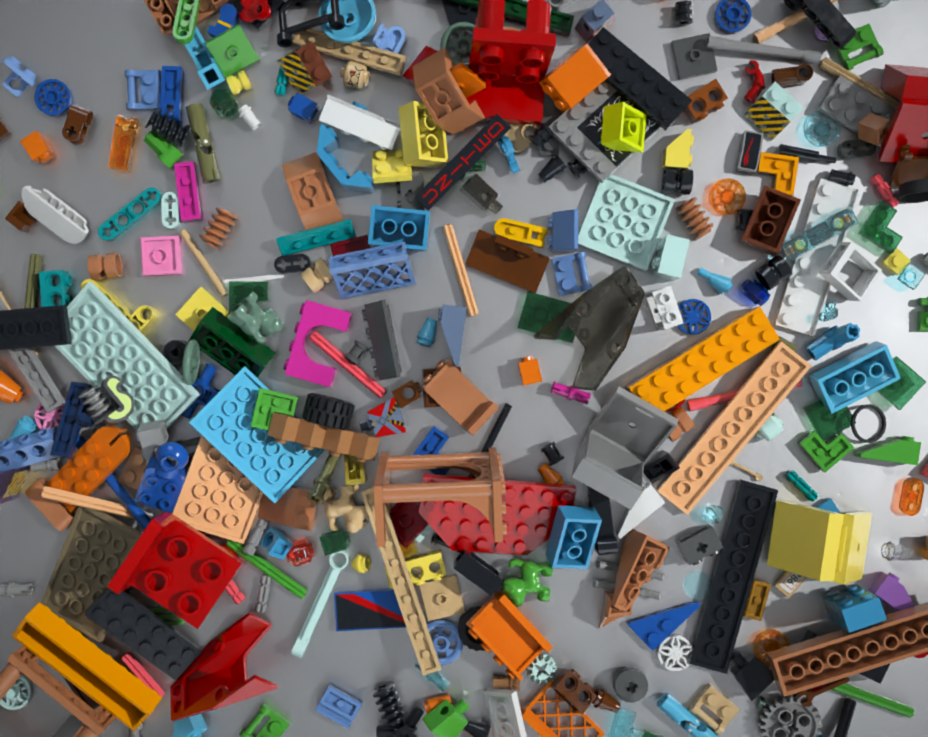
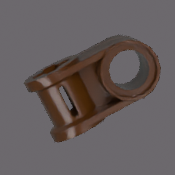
M71 105L62 129L64 138L74 145L82 144L91 125L93 112Z

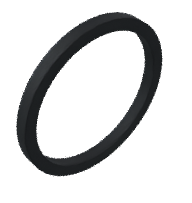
M871 404L858 407L851 418V429L854 436L865 443H873L879 440L886 429V418L883 411ZM867 407L877 410L882 419L880 433L871 440L860 437L855 428L857 414Z

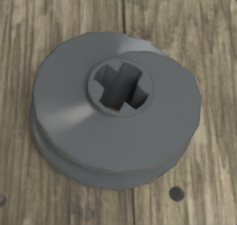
M626 667L615 675L613 688L621 700L634 703L645 697L648 691V681L644 673L639 669ZM632 682L633 686L629 688L628 683Z

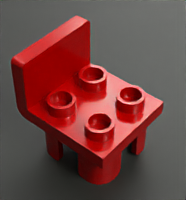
M479 0L468 68L486 82V88L466 99L468 103L477 102L485 116L480 122H489L498 114L507 124H532L539 126L543 119L544 91L539 81L547 73L556 46V34L550 33L551 5L544 0H529L527 3L526 29L514 31L503 30L505 0Z
M165 512L150 521L107 588L119 595L132 585L198 629L244 561L239 558L237 553L228 548L226 544L220 546L205 536L206 532L196 530L174 514Z

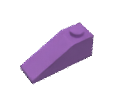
M880 572L868 589L897 611L914 607L905 587L898 582L900 579L890 572L888 575Z

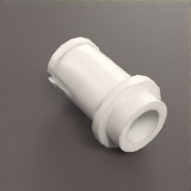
M244 105L238 110L239 117L243 118L253 131L262 123L251 111L252 107Z

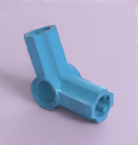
M852 323L840 327L835 325L823 332V336L806 346L807 353L813 360H818L831 350H836L846 343L859 338L860 328L857 324L854 325Z

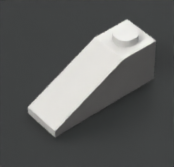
M643 483V493L631 510L626 508L615 532L620 539L665 503L651 484Z

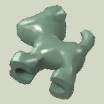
M252 291L237 304L239 307L233 310L227 316V319L239 326L245 334L251 335L256 342L263 344L267 340L264 336H272L275 333H279L283 329V325L273 308H267L263 311L257 305L258 295Z

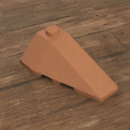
M634 529L629 531L622 547L612 606L627 612L639 596L640 588L645 582L648 583L651 580L650 575L655 568L659 569L663 564L670 548L669 546Z

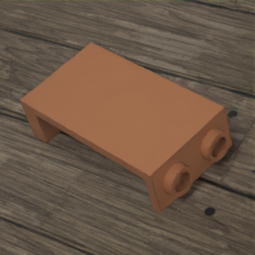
M442 359L435 366V372L432 375L429 373L422 380L423 384L420 387L466 432L474 435L499 407L480 392L452 364L453 361L451 359Z

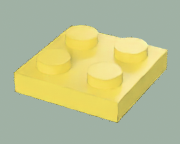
M403 149L372 151L373 183L412 180V166L404 165Z

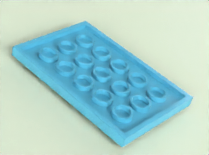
M244 366L188 423L273 503H276L325 449L314 447L313 450L301 448L302 444L292 441H286V444L274 441V437L268 436V430L250 427L258 389H269Z

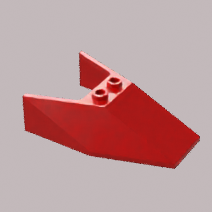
M248 613L212 639L203 648L200 655L170 686L171 720L177 721L278 689V685L259 676L253 675L251 678H247L246 657L272 627V624Z

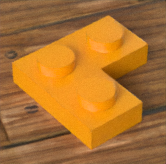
M761 152L757 172L775 175L773 189L794 196L799 157Z

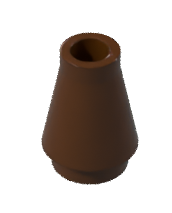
M596 689L594 691L597 695L596 699L592 702L595 708L614 713L619 711L620 702L616 701L603 689Z

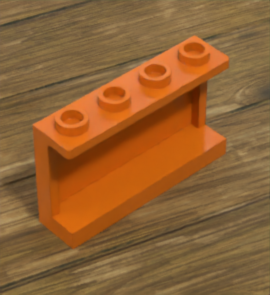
M500 591L495 593L466 623L470 628L468 633L475 640L479 638L482 641L480 645L488 653L491 651L495 655L493 659L500 666L504 664L507 667L505 672L512 679L516 677L521 681L523 679L521 673L543 650L548 653L553 648L516 606Z

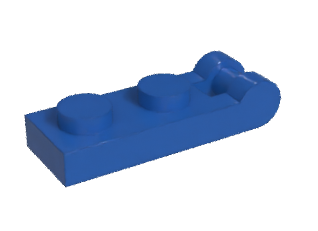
M162 66L161 115L168 112V106H173V112H168V119L174 116L176 117V122L182 121L183 68L181 66Z

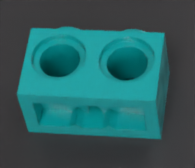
M69 271L39 272L41 307L58 306L55 303L58 295L61 297L59 305L68 306L73 301V295L70 292L72 277ZM58 276L60 282L55 286L54 279Z

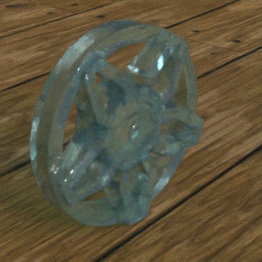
M819 110L812 113L804 123V136L811 144L825 147L837 140L841 126L837 120H833L836 128L830 126L832 118L829 117L828 122L824 120L827 115L823 116L820 120L815 115L824 113ZM810 123L813 128L808 130V124ZM811 131H814V135H809ZM828 136H834L831 141L827 142Z

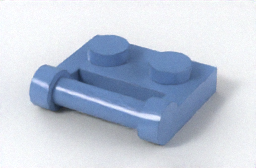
M159 69L125 70L128 93L126 110L159 109L161 71ZM135 78H140L141 103H136Z
M586 252L552 258L559 296L593 289L589 281L585 261L587 257ZM573 260H578L582 286H577Z

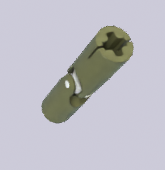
M203 104L186 106L191 133L195 140L197 159L203 183L217 182L220 180L209 138V128ZM208 148V154L203 153L202 150Z

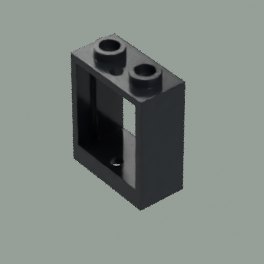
M461 551L454 560L453 569L490 596L494 592L498 593L503 587L502 573L474 552Z

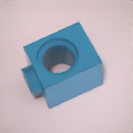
M272 527L268 529L260 541L267 554L282 560L293 545L284 532Z

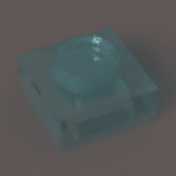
M908 263L897 280L910 289L915 290L926 273L912 263Z

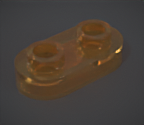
M910 477L903 482L899 501V509L903 514L914 516L921 509L925 487L920 479ZM916 484L917 489L914 491L913 486ZM913 503L914 507L910 510L909 505Z

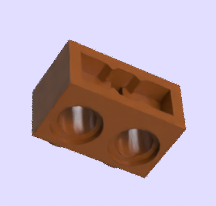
M717 79L688 95L692 102L684 112L692 123L696 119L700 122L708 117L707 113L714 110L716 112L724 107V102L728 97ZM709 94H714L717 101L710 100ZM692 104H698L700 111H695Z

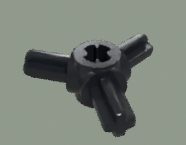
M415 706L407 719L395 726L378 725L376 729L377 737H417L415 734L417 730L416 725L424 711L420 707ZM404 730H407V731H408V734L405 733V735H404V734H402L401 732H402V731L404 732Z

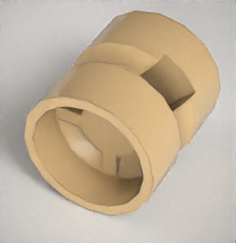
M321 257L313 263V268L308 267L300 273L303 280L314 293L321 290L325 282L329 283L334 279L330 273L329 266Z

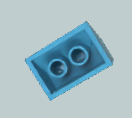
M372 205L368 244L384 246L405 241L409 249L427 250L430 211Z

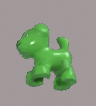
M517 558L511 559L509 561V568L519 567L521 569V578L510 577L503 581L502 593L516 607L524 603L527 593H536L539 601L548 602L550 588L539 584L538 573L541 572V575L544 577L552 576L553 568L550 563L536 564L532 561H522Z

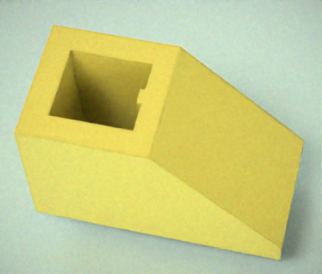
M687 129L663 150V170L666 167L676 168L677 171L691 166L692 154L689 153L690 147L693 146L694 142L691 129Z

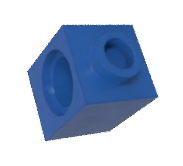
M298 92L288 102L289 112L309 124L312 123L320 109L318 103Z

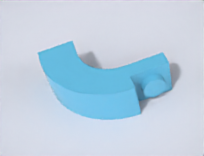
M196 27L193 40L184 45L198 69L197 73L208 90L225 81V77L206 46L198 27Z

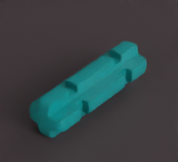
M280 67L274 93L284 96L288 79Z
M789 471L785 476L786 479L793 482L792 484L802 494L806 495L805 497L808 500L815 501L819 494L801 477H798L799 475L795 471Z

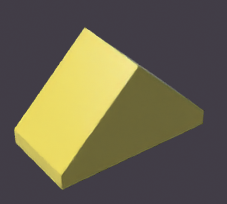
M344 454L346 486L366 483L368 478L365 463L356 461V457Z

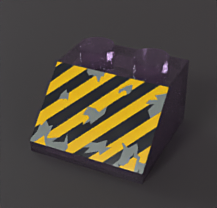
M29 466L0 474V504L13 500L12 496L19 494L30 470Z

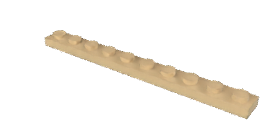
M372 487L361 491V495L376 536L374 491ZM384 503L386 544L385 547L379 548L422 675L424 676L439 671L442 667L387 505Z

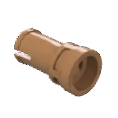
M494 675L493 688H509L510 690L520 691V680L516 677L512 679L511 677Z

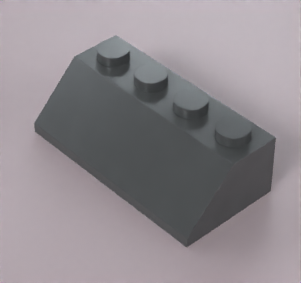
M384 299L365 304L362 315L364 321L368 322L369 328H366L367 339H371L372 347H369L371 359L375 358L376 366H373L375 377H378L380 381L403 376L388 301Z

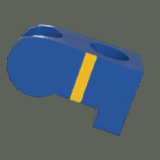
M232 4L222 5L216 26L210 25L207 30L210 37L213 38L237 25L239 13Z

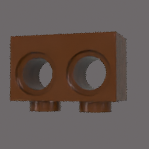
M563 669L550 687L573 710L583 714L597 697L593 692L594 688L587 682L583 683L579 679L581 676L574 669ZM567 678L571 681L568 688L565 687V680ZM583 691L584 699L579 701L578 695Z

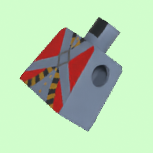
M600 0L581 16L575 30L588 43L603 27L605 28L615 19V13L604 0Z
M395 397L367 412L369 419L359 422L362 433L373 430L376 437L407 432Z

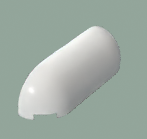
M31 186L23 187L21 194L22 202L30 215L68 243L76 244L85 239L89 230L84 217L44 188L41 191L32 189Z

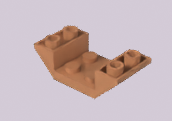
M144 0L163 35L173 34L172 30L179 0ZM200 0L196 26L219 13L222 5L226 4L229 0Z
M444 47L413 66L415 90L435 124L454 135L484 119L485 116L476 101L468 103L450 72V69L455 64Z
M317 152L282 164L287 185L305 230L344 221L325 174L323 163Z

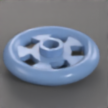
M435 620L428 623L429 632L433 629L437 632L432 637L437 655L438 652L446 651V657L439 658L440 664L447 665L454 662L460 656L464 645L459 638L458 627L447 620ZM444 628L451 631L450 636L442 633ZM443 639L444 644L439 645L437 641ZM450 641L456 642L455 649L449 648Z

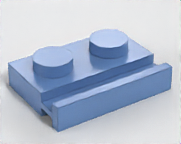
M329 684L315 711L349 729L362 706V702Z

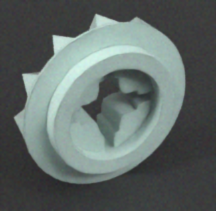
M540 653L526 668L527 675L532 682L539 685L548 684L549 681L554 679L557 672L556 663L551 656ZM536 665L540 667L546 665L545 670L547 673L541 672L538 674Z

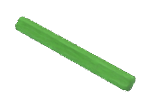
M232 540L227 541L226 546L295 596L302 599L306 595L307 590L258 554L254 553L253 556L245 554L243 552L244 544Z
M846 683L831 689L832 691L908 718L914 716V708Z

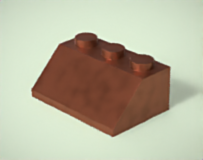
M764 185L741 240L756 250L775 257L780 252L801 199Z

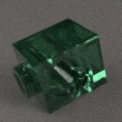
M344 528L324 533L319 537L325 556L346 550L349 547L348 543H351L349 533L345 532Z

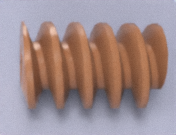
M697 197L691 198L677 207L681 208L678 215L685 214L682 222L689 221L686 228L693 227L690 234H697L694 241L711 232V228L714 226L713 223L707 224L710 217H702L706 212L705 210L698 211L702 205L694 204L698 199Z
M216 207L215 210L219 215H211L215 221H208L207 223L211 228L204 227L203 230L206 232V235L199 234L202 241L219 251L216 244L223 245L220 238H227L224 231L231 232L228 225L235 226L232 218H239L224 208Z

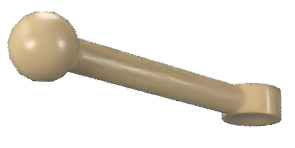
M734 460L730 463V465H734L752 475L757 481L763 479L761 474L752 472Z

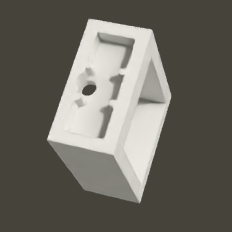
M839 242L819 271V274L849 301H862L872 284L877 281L878 275L882 270L852 242ZM849 258L863 270V273L852 289L837 276Z
M671 286L644 295L656 331L683 324Z

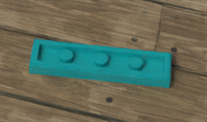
M351 219L278 237L276 241L281 255L285 256L355 238L356 233Z

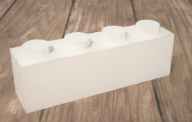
M328 94L319 115V121H322L321 124H324L326 127L330 126L332 128L334 126L339 128L341 133L356 135L360 141L365 143L373 142L376 144V147L382 150H392L400 131V124Z

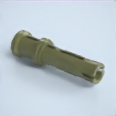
M328 455L319 477L314 479L312 491L307 495L311 502L323 504V497L326 490L330 488V479L340 457Z

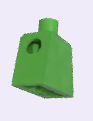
M463 698L455 705L448 700H444L424 716L422 720L437 737H457L468 724V720L463 713L470 706Z

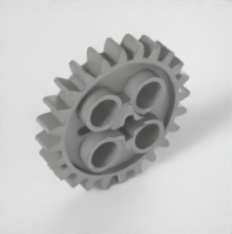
M781 694L779 701L774 697V704L767 702L769 708H762L765 715H759L761 721H763L758 723L761 728L759 732L763 737H794L796 734H800L799 737H816V735H822L818 729L823 727L820 722L822 718L812 702L806 707L801 705L800 701L804 700L805 697L801 699L796 694L794 699L791 695H788L785 699ZM787 711L786 715L780 716L782 712ZM801 716H805L803 720H799ZM782 729L780 733L775 734L777 730Z

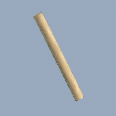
M186 229L182 230L179 234L221 297L228 294L227 290Z

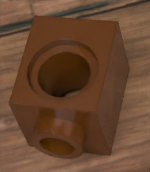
M413 380L392 391L401 408L422 397L420 393L423 392L419 383H414ZM405 388H411L414 391L412 398H406L403 395Z

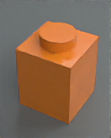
M34 131L20 140L31 159L39 164L51 160V156L56 154L44 134L38 131Z
M532 356L521 358L522 362L518 363L522 385L542 382L538 359H533Z

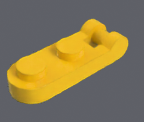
M506 218L499 219L494 225L496 235L498 234L513 241L540 248L545 246L544 237L548 233L547 228ZM532 232L538 233L536 239L531 238Z

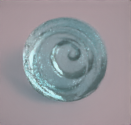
M715 505L707 506L703 512L705 520L710 524L719 523L722 520L723 508Z

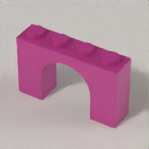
M306 300L305 304L302 303L299 312L302 315L300 322L297 321L294 333H296V337L290 343V358H286L283 369L286 370V375L332 387L337 368L313 361L306 353L305 340L309 332L319 326H328L348 332L353 314Z

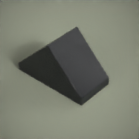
M662 450L644 465V474L653 484L679 470L680 467L668 452Z

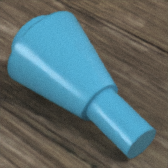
M702 267L698 272L721 295L723 292L727 293L733 285L730 282L732 278L710 273Z

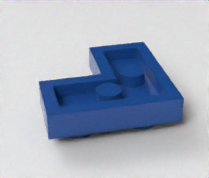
M433 426L413 455L440 454L438 452L449 436ZM450 468L428 470L435 475H446Z

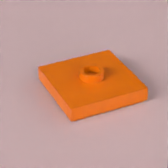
M462 62L450 69L465 98L486 88V82Z

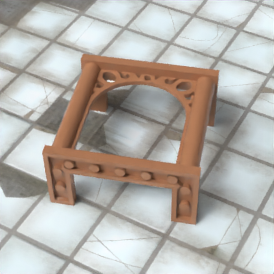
M488 448L489 452L389 456V452H381L373 485L377 547H385L386 544L384 503H386L388 511L391 513L392 503L448 500L464 502L477 508L489 521L494 533L495 542H503V535H507V523L502 520V515H506V502H502V495H506L501 454H497L496 448ZM455 468L467 471L477 477L471 481L390 483V471Z
M22 646L7 658L8 664L0 672V701L20 676L24 674L84 723L73 737L100 736L116 719L115 716L102 706L96 711L41 667L37 663L40 658L26 647Z

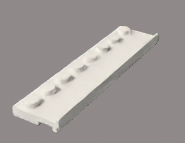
M821 178L818 179L801 237L806 239L808 247L805 252L793 259L791 266L792 275L787 279L773 325L812 337L816 335L831 286L819 274V271L838 243L845 241L849 228L847 227L842 231H834L830 226V220L834 215L843 210H848L852 217L860 193L859 189ZM825 222L829 228L822 232L830 229L833 236L812 247L809 240L815 236L808 239L806 232Z

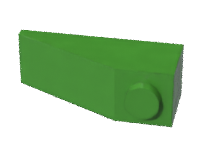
M902 436V439L894 438L855 451L854 456L918 465L921 442L914 441V437Z

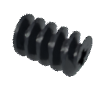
M161 108L154 111L145 128L152 125L151 132L159 129L158 136L161 137L166 133V140L168 141L173 137V144L175 145L180 141L181 148L189 134L190 125L182 128L183 121L175 124L176 117L173 116L171 119H168V112L161 115Z
M393 681L382 683L374 688L377 692L373 694V697L380 698L375 703L376 705L382 704L378 711L385 712L381 719H387L383 724L384 726L396 725L406 719L404 717L405 711L402 710L403 705L399 702L400 697L396 695L397 689L393 688L395 686Z

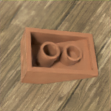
M292 485L276 503H273L263 494L257 518L292 528L312 531L315 526L318 504L311 502L307 498L308 493L312 491L311 488Z

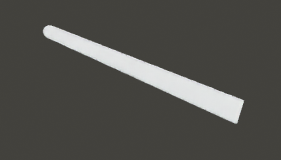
M276 274L223 280L224 287L283 278L284 275Z

